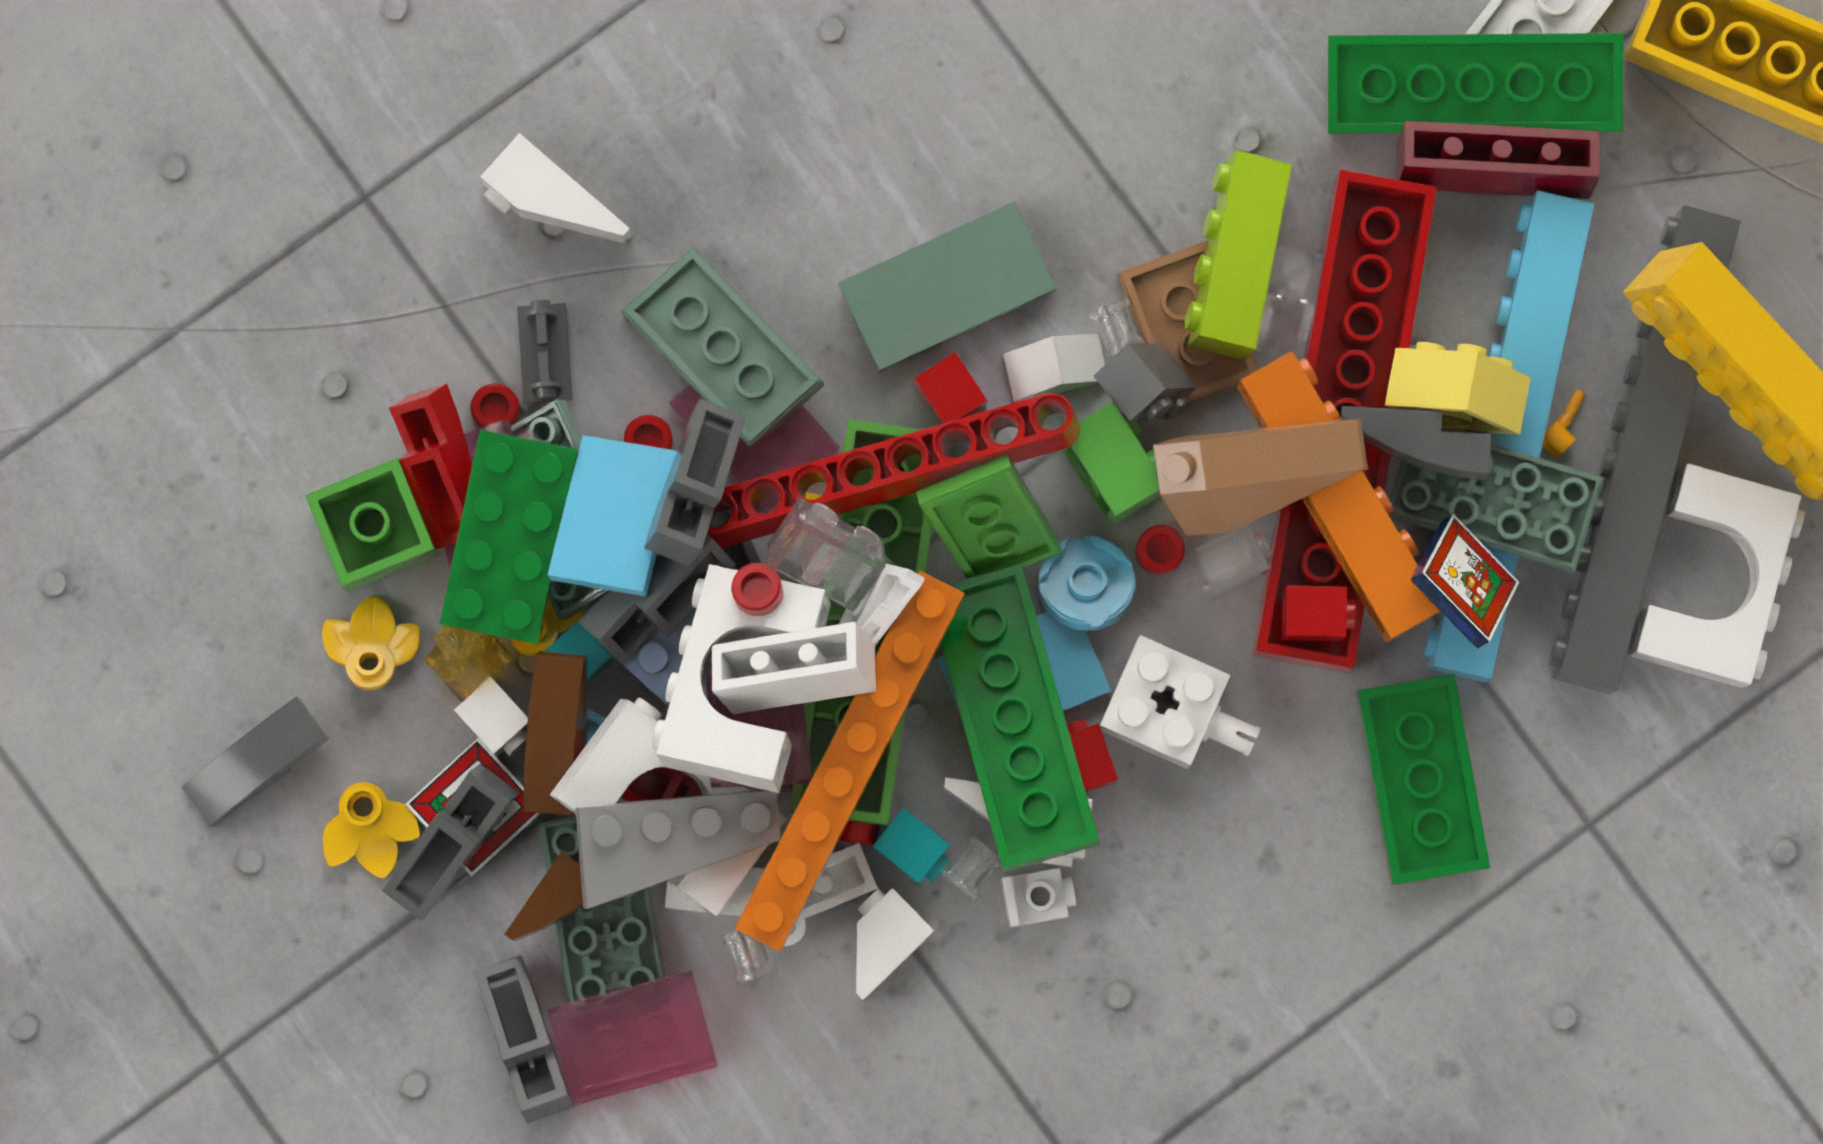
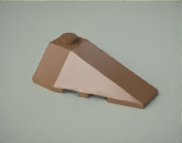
M1361 418L1182 436L1153 445L1160 495L1186 536L1235 531L1367 468Z

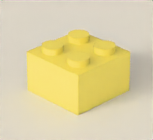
M1417 342L1416 349L1395 348L1385 406L1391 409L1442 412L1441 428L1449 431L1520 435L1531 377L1513 369L1514 362L1510 360L1486 356L1487 349L1481 346L1458 344L1457 351L1446 350L1444 346L1439 344Z

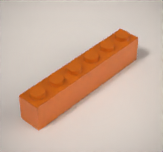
M1293 351L1241 379L1237 385V389L1260 428L1342 420L1334 405L1330 401L1323 403L1313 386L1319 384L1309 362L1305 358L1298 361ZM1367 464L1366 469L1304 497L1302 500L1385 643H1388L1441 612L1443 608L1439 601L1444 598V595L1423 575L1414 560L1419 555L1418 549L1405 529L1400 532L1397 531L1389 517V514L1393 513L1394 510L1387 495L1380 486L1373 489L1364 474V471L1369 469Z

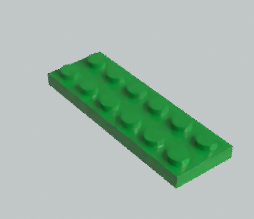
M1624 33L1328 35V133H1401L1404 121L1623 132Z
M1022 564L948 584L965 594L941 641L1003 871H1011L1099 846L1100 841Z

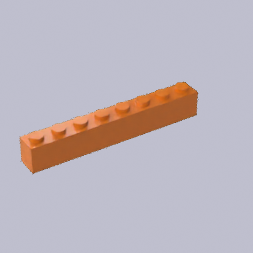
M921 570L918 574L925 578L922 585L892 623L875 656L876 692L854 696L735 926V930L779 953H781L963 601L965 593Z

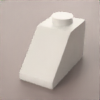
M893 888L886 895L877 889L857 909L863 915L857 922L856 995L862 1001L934 932Z

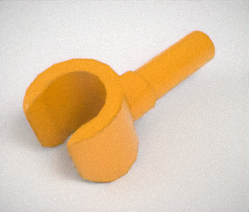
M1580 390L1574 391L1563 413L1559 415L1557 421L1545 432L1542 446L1555 458H1558L1576 440L1566 427L1572 422L1586 396Z

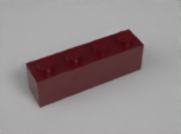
M1404 121L1397 142L1396 179L1436 186V191L1533 196L1538 190L1568 198L1590 199L1600 178V131Z

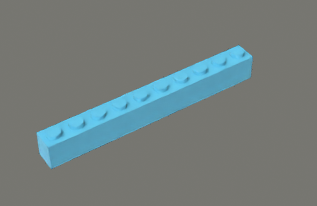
M1537 190L1530 199V203L1522 202L1516 222V231L1523 232L1520 250H1511L1505 277L1513 279L1509 297L1501 296L1495 319L1496 325L1503 326L1499 344L1491 343L1487 356L1504 358L1514 362L1513 369L1531 377L1521 434L1479 433L1491 434L1492 444L1540 458L1595 203ZM1486 547L1514 576L1518 556ZM1444 595V598L1439 601L1443 610L1440 612L1437 629L1429 627L1424 643L1423 656L1430 657L1428 670L1448 675L1455 674L1457 677L1486 683L1492 679L1506 610L1489 641Z

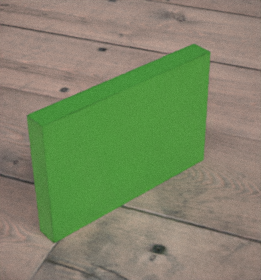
M1008 454L916 492L920 507L967 579L1017 564H1022L1024 568L1063 551L1059 537Z

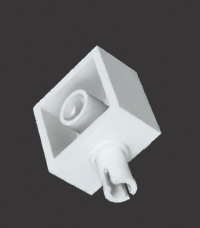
M1139 635L1099 724L1102 732L1185 769L1191 766L1201 742H1206L1208 738L1244 753L1243 755L1248 757L1255 743L1237 736L1236 733L1255 741L1261 727H1255L1220 711L1221 706L1218 703L1231 676L1230 674L1142 635ZM1165 690L1172 694L1170 701L1176 704V710L1168 708L1164 714H1159L1155 711L1157 702L1151 699V695L1159 696Z

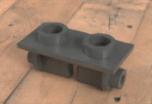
M550 300L531 301L530 306H517L523 403L553 402L556 399L573 400L566 303L550 304Z

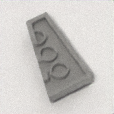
M753 790L576 807L583 908L589 909L779 841L780 826L777 793L767 790Z

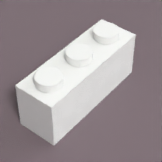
M856 622L712 645V691L732 714L876 692L875 645Z

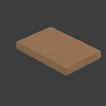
M1209 240L1117 274L1142 343H1161L1196 385L1197 389L1187 397L1190 403L1238 385L1241 379L1259 370L1253 353L1246 359L1241 360L1188 346L1191 331L1184 328L1185 317L1191 301L1197 302L1200 284L1194 283V272L1200 255H1206Z

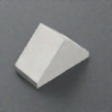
M1098 333L1052 336L1003 354L1013 402L1046 393H1060L1097 385L1099 383L1093 376L1105 366Z

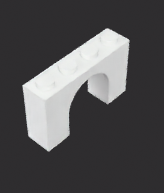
M1686 464L1679 469L1667 516L1720 531L1733 539L1742 549L1749 565V589L1741 606L1731 616L1718 620L1699 619L1648 605L1641 610L1629 656L1739 688L1751 685L1753 678L1759 680L1767 660V651L1761 650L1766 631L1772 632L1774 630L1780 610V604L1773 603L1778 584L1783 586L1786 584L1792 566V557L1786 556L1791 537L1797 539L1804 521L1805 511L1798 509L1801 495L1692 464Z
M709 564L705 579L699 578L694 588L692 607L697 608L692 626L686 625L681 634L679 654L683 655L679 673L672 672L666 688V701L670 702L666 720H659L656 724L652 748L657 750L656 755L663 767L779 793L792 744L786 732L731 720L718 713L710 705L707 687L712 670V645L825 627L831 603L826 591L823 589L781 580L783 598L779 606L767 615L751 616L739 609L732 596L731 584L738 570Z
M638 698L635 703H632L630 700L620 699L556 785L550 796L574 814H576V807L616 803L630 783L639 775L648 770L663 767L656 755L657 750L652 748L654 730L663 714L641 698ZM686 772L698 784L703 795L749 791L741 784ZM779 813V826L781 828L787 819ZM768 844L672 878L668 884L704 911L717 916Z

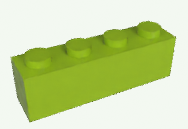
M1236 150L1224 163L1218 164L1212 182V191L1218 192L1215 209H1209L1203 227V237L1209 238L1206 255H1200L1194 272V283L1200 284L1197 302L1191 301L1184 323V328L1191 331L1188 342L1189 347L1241 360L1246 359L1256 350L1292 164Z

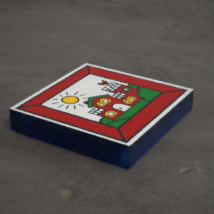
M1454 514L1440 522L1410 579L1477 649L1490 642L1519 584V581Z
M479 738L471 743L405 804L427 828L436 814L443 810L469 771L479 764H482L520 793L464 868L471 877L477 875L543 814L524 811V786Z

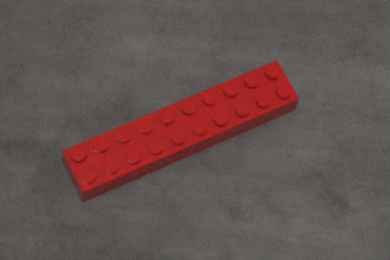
M1340 169L1334 180L1303 358L1309 362L1317 376L1319 384L1313 387L1323 403L1330 401L1340 416L1342 406L1391 409L1385 406L1395 348L1409 349L1437 190L1436 186ZM1364 441L1366 461L1369 467L1368 470L1364 471V474L1373 489L1380 486L1385 492L1391 456ZM1300 499L1276 512L1252 656L1349 673L1355 667L1365 607L1303 500ZM1287 585L1347 587V600H1355L1356 603L1354 630L1347 629L1346 638L1342 641L1282 640L1283 589Z

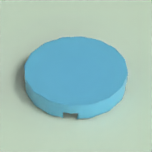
M1096 535L1083 536V539L1070 541L1071 538L1061 541L1063 551L1044 559L1039 569L1038 595L1046 612L1060 624L1075 630H1100L1115 624L1128 612L1135 596V573L1128 555L1114 542Z

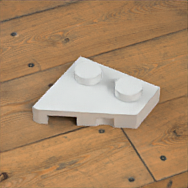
M870 560L839 624L856 622L876 647L878 641L920 588L925 578L907 568Z

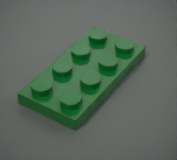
M480 429L441 612L440 625L538 645L551 584L548 571L578 449Z
M1455 674L1357 690L1356 697L1391 885L1489 869V857Z

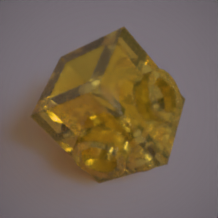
M449 626L442 627L433 636L432 639L437 645L424 658L425 662L461 703L490 677L495 680L515 659L513 654L497 636Z

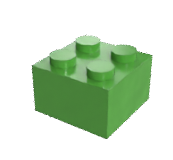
M1114 401L1080 421V433L1077 440L1071 446L1062 450L1110 528L1161 497L1154 450L1148 453L1145 452L1138 441V435L1142 431L1137 421H1129L1124 413L1118 409Z
M398 458L305 495L340 584L347 592L439 556Z

